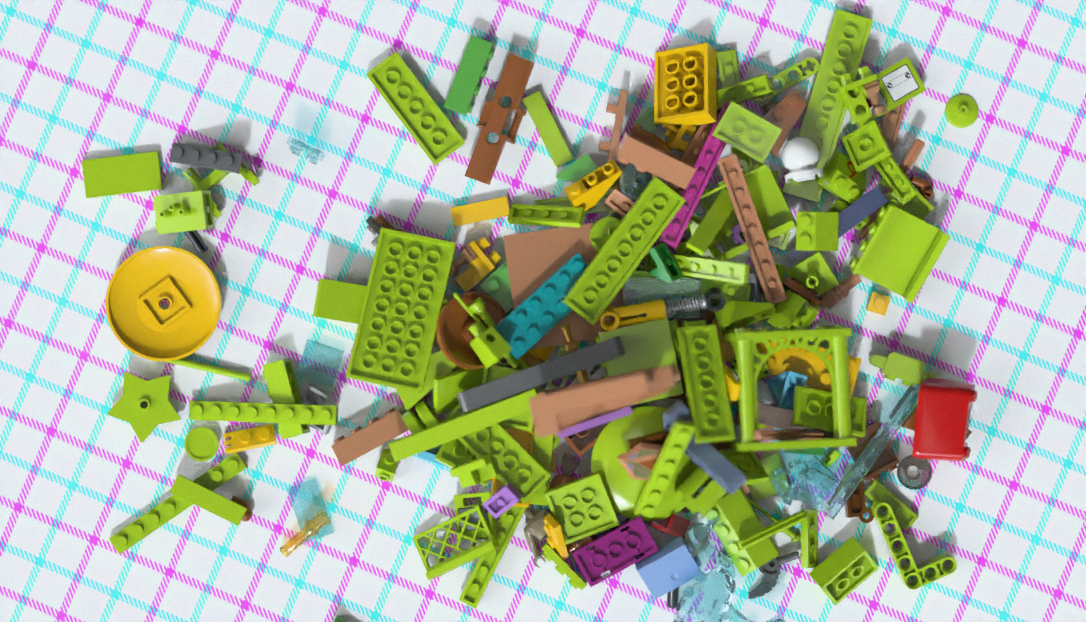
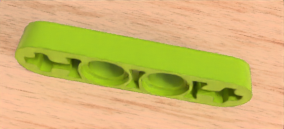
M812 57L806 58L769 78L768 81L772 94L763 95L762 99L757 97L753 100L757 103H762L814 75L819 69L818 61ZM807 62L810 64L814 63L813 71L808 69L803 72L806 76H803L798 66H801V69L807 66ZM792 70L796 71L799 75L795 81L788 78V73ZM775 79L780 80L782 83V87L779 90H775L771 86V82Z

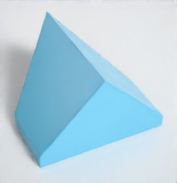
M788 370L766 380L778 408L793 411L795 386L804 387L807 375Z

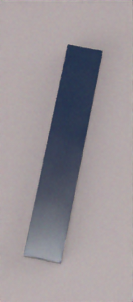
M875 186L839 213V238L889 201L878 186ZM795 246L784 256L793 266L817 251L796 250Z

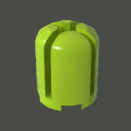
M698 466L674 494L676 496L678 493L683 498L682 504L693 514L696 512L700 513L701 519H703L727 491Z

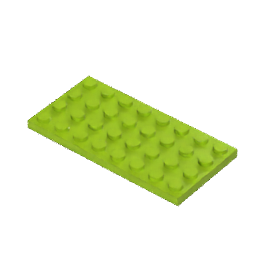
M386 228L380 229L346 378L420 394L423 393L436 336L437 318L443 306L457 244L455 242Z

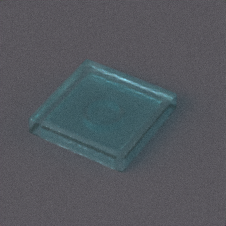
M307 339L296 376L333 387L344 351Z

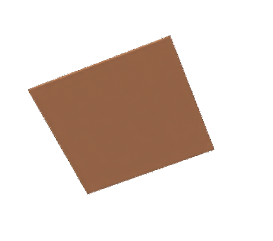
M594 223L582 224L581 228L561 227L503 236L514 309L576 253H579L588 265L598 253L590 241V230ZM621 288L608 306L616 308L629 305L627 288ZM572 310L530 349L567 343L563 331H560V327L564 323L571 326L572 337L577 342L595 340L599 332L608 330L601 326L600 317L592 325ZM609 315L605 317V320L612 321L614 317ZM631 325L620 326V327H617L616 329H618V328H623V327H627V326H631Z

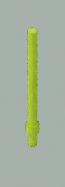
M184 358L163 361L250 382L251 374Z

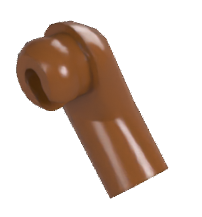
M912 175L910 178L912 184L918 187L925 199H931L933 197V189L930 182Z

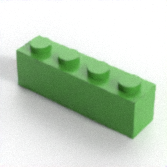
M471 35L444 104V109L465 117L467 113L471 114L475 104L472 102L474 95L478 96L482 86L479 84L481 77L485 78L488 67H486L488 59L492 60L495 49H492L493 43Z

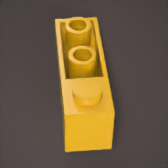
M611 160L565 188L564 191L573 207H583L587 211L598 203L622 174V171L615 161Z

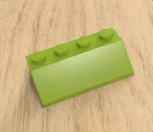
M741 487L734 494H728L721 498L707 513L706 518L742 577L781 554L771 537L743 550L739 548L738 540L765 528Z

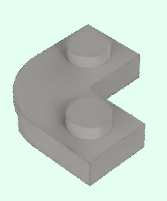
M313 383L307 384L302 396L304 403L336 405L334 398L327 391ZM310 424V427L327 435L332 425Z

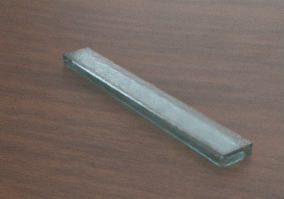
M909 386L821 508L832 520L842 509L918 403L919 392L915 387Z

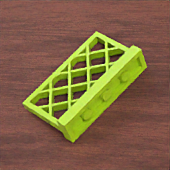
M480 505L412 537L427 571L425 574L428 580L436 579L501 548L498 540L495 541ZM476 511L480 518L477 525L468 522L471 514ZM457 520L464 523L461 533L452 530L454 522ZM467 524L476 527L473 538L464 535ZM439 529L447 531L444 541L435 538ZM480 529L486 531L488 540L482 542L476 539ZM451 533L459 535L456 546L448 543ZM425 536L431 539L428 549L421 546L420 538ZM463 537L472 541L467 550L460 548ZM434 540L443 544L440 554L431 550ZM446 545L455 548L454 554L450 558L443 555ZM430 553L438 556L437 563L434 566H430L428 562Z

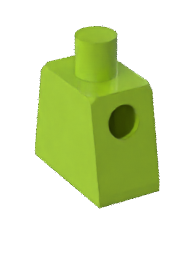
M479 322L469 328L475 336L470 345L486 369L513 350L492 326L484 330Z

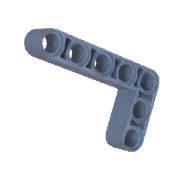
M679 401L663 414L664 430L667 432V437L675 420L690 422L688 409ZM693 433L684 453L728 493L734 494L747 481L744 474L708 442L695 444Z

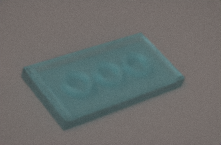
M684 278L677 279L671 283L661 279H627L623 285V306L660 299L670 302V300H677V298L680 300V298L684 299L685 297L687 299V297H694V295L697 297V295H701V279ZM697 308L696 311L693 309V311L690 310L688 312L686 310L683 313L680 311L679 314L677 312L676 314L672 313V315L669 313L667 318H700V310Z

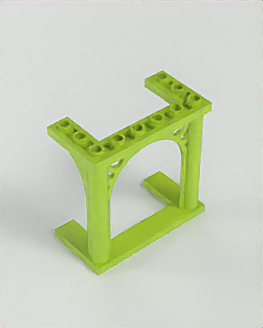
M845 325L814 326V330H807V326H796L795 330L788 331V327H776V331H769V328H757V332H750V328L728 330L729 333L723 334V342H729L734 350L738 368V381L740 383L741 441L730 442L728 450L761 451L857 446L856 438H852L847 341V336H852L851 328H845ZM767 340H769L771 343H775L776 341L777 347L772 348ZM791 340L795 341L794 345L790 344ZM808 340H809V342H812V341L815 340L814 345H813V346H809L808 343H807ZM822 340L829 342L828 349L825 352H819L818 345ZM758 342L765 344L767 347L765 355L757 351L756 344ZM797 347L811 351L823 361L830 374L834 437L759 442V440L754 438V431L759 429L757 379L761 367L771 355L785 348ZM832 352V355H830L832 360L829 361L826 356ZM753 355L760 358L759 363L755 364L756 358H753Z

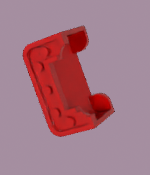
M929 377L921 383L912 450L913 458L965 461L969 458L971 447H968V443L965 440L969 406L972 402H976L977 399L975 384Z

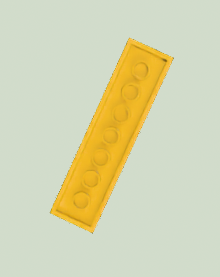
M713 319L712 325H716L722 361L732 363V360L735 358L734 350L729 342H723V333L718 321ZM750 328V332H757V330ZM767 340L772 348L777 347L776 341L775 343H771L769 340ZM791 340L790 344L794 345L795 341ZM758 342L756 344L757 351L765 355L767 347L765 344ZM797 347L785 348L774 353L765 361L769 366V374L778 376L788 370L807 375L805 384L832 391L831 378L826 365L811 351ZM818 347L819 352H825L827 350ZM832 352L826 356L827 360L829 361L832 360L830 357V355H832ZM848 355L850 396H852L862 359Z

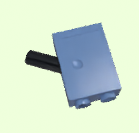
M682 536L659 547L658 551L635 563L637 572L654 599L667 593V607L671 609L678 607L679 586L702 574L700 569L702 563L697 555L693 556L691 552L694 550L690 542H685Z

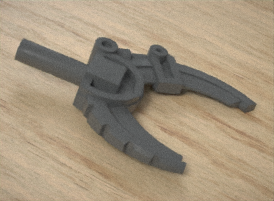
M726 550L716 558L719 562L731 559ZM798 551L775 557L759 567L764 577L760 584L753 591L749 592L748 598L755 599L770 592L777 583L778 575L781 574L778 565L799 559Z

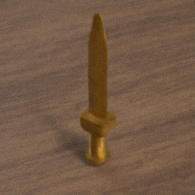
M564 323L561 325L560 331H563L567 342L565 343L566 352L572 353L578 350L579 344L572 337L571 326ZM585 369L576 372L580 383L589 381Z

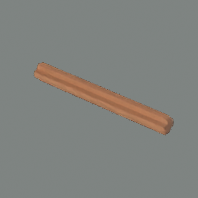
M756 429L754 431V438L756 440L824 439L822 431Z

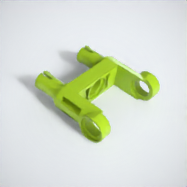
M221 141L216 143L221 151L229 152ZM215 146L211 148L214 150H218V148ZM241 163L239 173L245 180L250 181L256 186L260 180L250 169ZM190 167L187 169L188 172L185 171L182 175L191 183L193 191L211 190L230 172L214 170L205 179H202ZM212 199L213 216L218 219L223 213L219 210L218 204Z

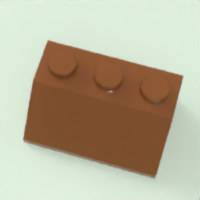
M614 409V410H610V411H607V412H603V413H600V414H597V415H594V416H590L589 418H587V419H585V420H583V421H581V422H579V423H582V422L588 421V420H590V419H593V418H596V417H599V416H602V415L611 413V412L616 411V410ZM608 422L563 438L580 457L595 444L598 435Z

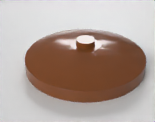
M480 292L459 294L467 306L476 298L481 297L485 303L486 312L496 325L507 316L501 305L486 294ZM453 297L443 306L437 318L436 336L440 349L448 360L458 367L468 370L486 368L470 345L475 336L469 328L477 322L461 303ZM476 315L478 319L483 323V325L488 329L489 327L480 317V315Z

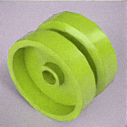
M424 399L415 405L418 415L412 410H408L401 415L411 433L442 422L440 417L433 412V408Z

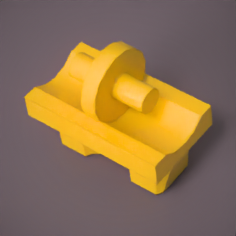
M663 124V127L667 129L664 136L668 138L666 141L668 146L679 151H684L688 145V142L681 139L683 134L686 133L692 136L697 129L695 125Z

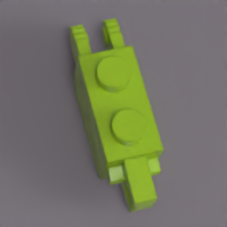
M889 352L885 357L873 354L868 358L870 365L881 369L880 373L884 374V378L895 381V378L903 380L902 384L913 387L914 384L919 385L929 377L936 378L937 376L926 370L922 361L896 352Z

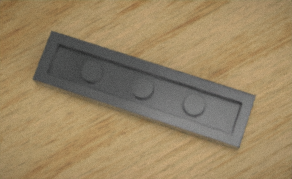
M173 143L169 161L239 174L243 155Z

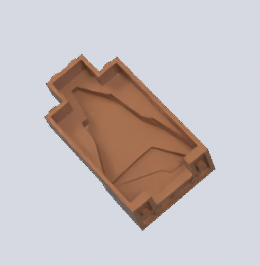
M674 364L656 368L651 367L537 393L538 396L528 399L536 436L539 438L558 434L590 416L635 404L669 391V387L676 386L679 379H681L679 368H675Z

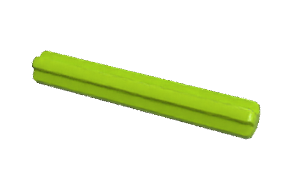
M803 510L796 512L738 540L739 548L741 550L748 548L806 520L807 516Z

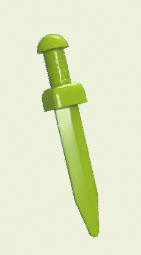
M748 498L749 502L774 523L778 522V520ZM790 527L781 531L789 536L792 542H797L800 539L799 532L796 533Z

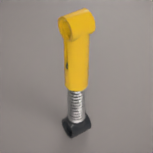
M712 287L704 292V294L697 295V297L695 295L694 297H687V299L685 297L684 299L680 298V300L677 298V300H670V302L660 299L616 308L607 306L600 316V323L605 330L612 331L620 326L667 318L669 313L672 315V313L676 314V312L679 314L680 311L681 313L683 311L686 312V310L688 312L690 310L693 311V309L696 311L697 308L698 310L700 308H707V310L710 309L711 311H720L725 306V298L719 288ZM714 296L720 298L717 302L710 301ZM611 315L614 317V320L606 321L605 317Z

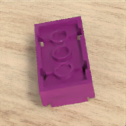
M636 515L623 522L619 527L596 538L594 541L583 544L571 552L590 587H593L659 549L641 516ZM629 525V528L622 532L620 531L622 528ZM595 544V547H593V548H591V549H589V550L586 549V548L590 547L591 545Z

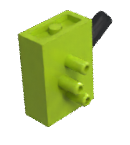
M200 190L153 196V209L156 214L155 227L158 234L184 232L198 254L201 255L207 252L208 247L197 230L215 228L211 191Z

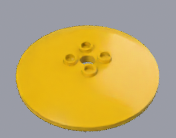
M155 246L133 254L117 268L107 288L105 306L111 330L125 348L145 359L173 361L193 354L210 339L220 319L222 302L218 282L210 268L200 258L177 247ZM167 298L170 301V307L164 310L161 308L160 302L162 299Z

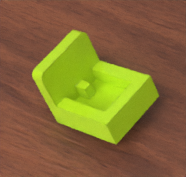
M383 448L376 467L375 476L382 481L393 482L400 461H394L390 450Z

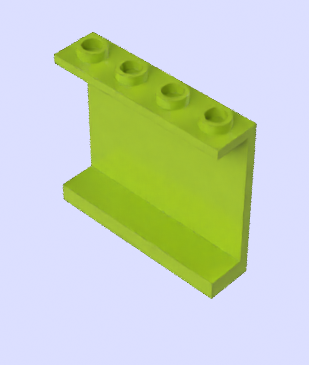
M887 202L885 206L880 207L877 214L878 218L875 223L872 222L868 229L869 234L866 239L860 242L857 255L851 258L849 270L856 275L857 273L903 296L906 301L913 303L951 236L947 232Z

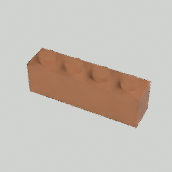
M627 132L623 135L615 151L620 162L626 165L631 163L640 172L645 173L648 171L652 173V177H657L661 181L663 179L669 181V185L676 189L680 187L686 189L696 171L693 164Z
M392 408L384 413L385 417L380 420L378 417H375L368 421L369 426L363 429L359 426L350 431L352 435L346 438L342 435L333 440L335 444L331 447L341 466L408 431L409 429L401 417L403 415L401 410Z

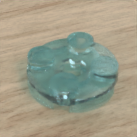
M633 164L626 166L620 175V191L627 198L636 202L654 177L648 171L645 173L638 171ZM637 178H639V182H641V185L637 186L635 182Z

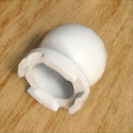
M796 137L785 144L781 158L784 167L789 171L788 174L784 175L785 183H791L790 179H794L796 182L815 179L817 174L818 177L824 176L823 169L816 167L820 160V152L817 145L811 139Z

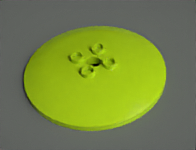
M658 406L632 408V414L609 421L595 441L591 455V474L599 471L614 510L625 517L633 518L636 516L633 510L647 481L631 479L617 457L629 451L627 440L664 430L663 414L669 410L667 408ZM685 453L682 455L653 518L641 516L643 521L664 519L672 514H676L685 507L682 504L683 498L678 493L675 496L674 492L698 467Z

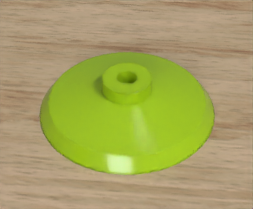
M966 94L954 95L945 106V116L948 122L958 128L971 126L979 115L977 102Z
M197 427L187 434L184 447L190 458L202 462L210 460L215 456L218 451L219 441L211 429Z

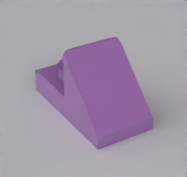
M508 483L502 485L483 503V506L496 519L517 503L522 496Z

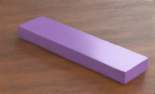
M628 406L573 425L558 433V438H563L632 414V408Z

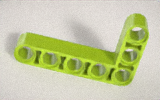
M880 499L873 502L871 505L872 514L900 579L907 588L915 590L955 572L957 562L946 553L916 565L890 505ZM885 505L884 513L878 514V508ZM893 523L892 530L885 531L886 524ZM900 540V546L893 549V543ZM908 558V563L905 566H900L901 559ZM949 559L950 565L943 568V562ZM932 567L933 572L928 576L925 575L926 569ZM915 575L914 582L908 583V577Z

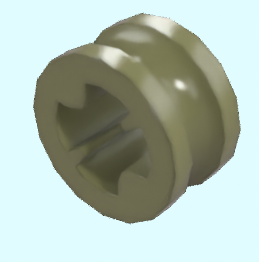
M772 96L760 108L765 109L764 113L767 114L778 102H775Z

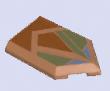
M639 442L634 445V448L625 454L622 453L617 458L631 479L647 481L664 445Z

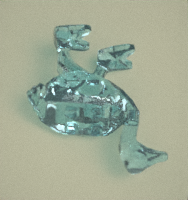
M718 516L705 522L695 523L688 529V535L694 547L704 556L716 562L718 567L708 569L705 573L702 571V574L695 578L696 582L692 586L688 585L682 591L683 595L675 610L673 622H722V620L727 622H755L742 614L732 604L731 599L736 587V575L732 560L709 542V533L720 521ZM779 614L765 622L786 621L784 620V616L782 614Z

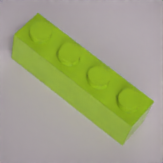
M291 358L262 365L263 377L267 380L268 395L273 403L303 404ZM278 423V432L282 439L311 432L309 424Z

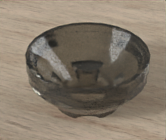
M909 455L899 462L897 477L904 487L912 490L921 489L930 482L932 467L927 459L913 458L912 455ZM910 466H915L918 469V474L915 477H909L907 474V469Z

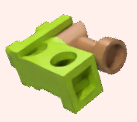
M868 66L857 70L860 80L854 81L851 72L840 76L842 84L840 91L850 113L852 125L869 119L872 115L877 116L887 112L886 105H881L878 78L876 74L872 75ZM868 98L874 107L871 109V112L866 102Z

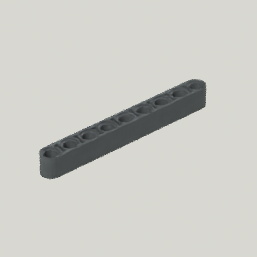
M619 335L456 395L462 411L466 412L625 355L626 352Z

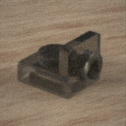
M370 216L366 220L369 224L367 226L368 230L374 235L376 233L380 234V229L383 227ZM379 235L371 242L373 246L377 245Z

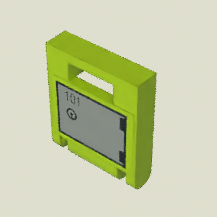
M491 492L454 495L455 516L478 506L468 505L467 498L481 497L482 504L479 505L494 538H496L495 518L483 506V503L491 497ZM477 511L471 514L468 522L478 524L480 518ZM456 521V531L459 533L462 531L463 522ZM467 524L464 535L473 538L476 527ZM480 529L476 539L489 538L486 531Z

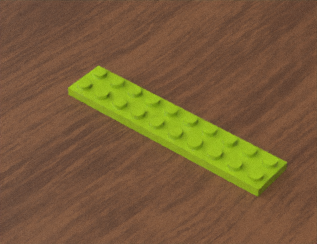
M836 9L798 135V137L811 139L817 145L820 152V160L816 167L823 169V172L832 160L847 110V105L841 96L840 88L842 84L840 76L851 72L854 81L856 80L857 70L859 69L873 23L872 19ZM817 174L815 179L796 182V180L790 179L791 183L784 182L782 193L819 203L823 187L817 184L820 179Z

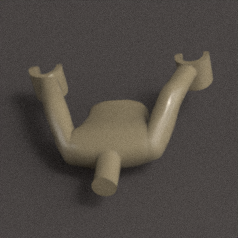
M527 507L524 514L530 520L524 527V534L535 557L533 563L540 568L537 564L538 559H542L545 563L546 560L541 556L534 537L543 541L548 536L544 530L545 522L543 517L549 513L553 518L554 516L552 511L544 509L535 515Z

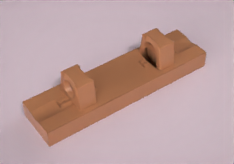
M625 90L620 91L617 105L607 104L606 107L607 113L616 114L611 143L601 141L599 150L608 151V162L611 160L616 162L615 151L619 145L628 91Z

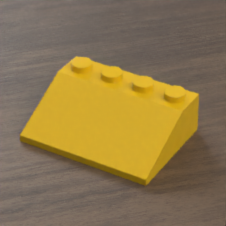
M702 43L655 52L654 123L701 125L717 122V52L709 43Z

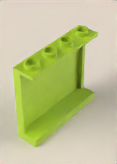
M758 163L752 166V171L748 173L745 170L742 171L766 241L795 228L796 220L769 164L763 165ZM724 181L717 184L718 188L714 190L707 188L703 191L700 201L706 213L723 188L727 190ZM735 210L732 211L717 234L721 239L720 243L725 251L723 254L726 260L748 250L742 231L738 234L745 242L743 245L740 242L736 244L730 236L733 233L731 229L739 224Z
M667 318L618 328L612 331L599 332L598 337L595 338L597 344L620 335L626 352L625 355L601 363L602 368L605 367L607 375H604V378L674 364L675 368L678 367ZM679 379L676 386L669 387V391L635 404L684 394L681 379Z

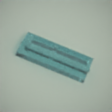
M316 478L286 488L305 543L334 533Z

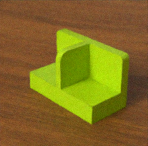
M490 454L459 464L449 470L452 478L458 476L463 488L471 485L476 486L482 481L497 476Z

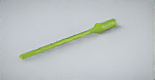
M455 292L453 294L455 298L461 303V305L472 316V318L476 322H479V324L482 326L484 330H487V328L478 319V317L469 309L466 303ZM510 352L504 356L513 369L519 365Z

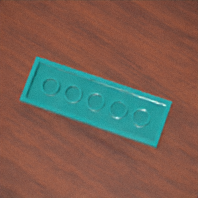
M579 253L573 255L494 327L513 349L510 353L517 360L572 311L562 300L588 267L587 262Z

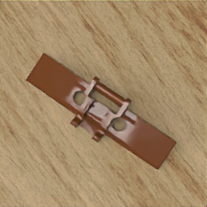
M509 54L492 102L487 100L484 102L481 117L477 121L476 127L482 128L467 167L466 177L490 185L506 142L515 145L516 140L514 139L521 120L527 113L518 108L535 62ZM507 96L512 99V104L509 107L502 106L501 100L503 97ZM510 111L516 113L508 136L502 135L503 127ZM490 133H495L499 136L496 143L488 141Z

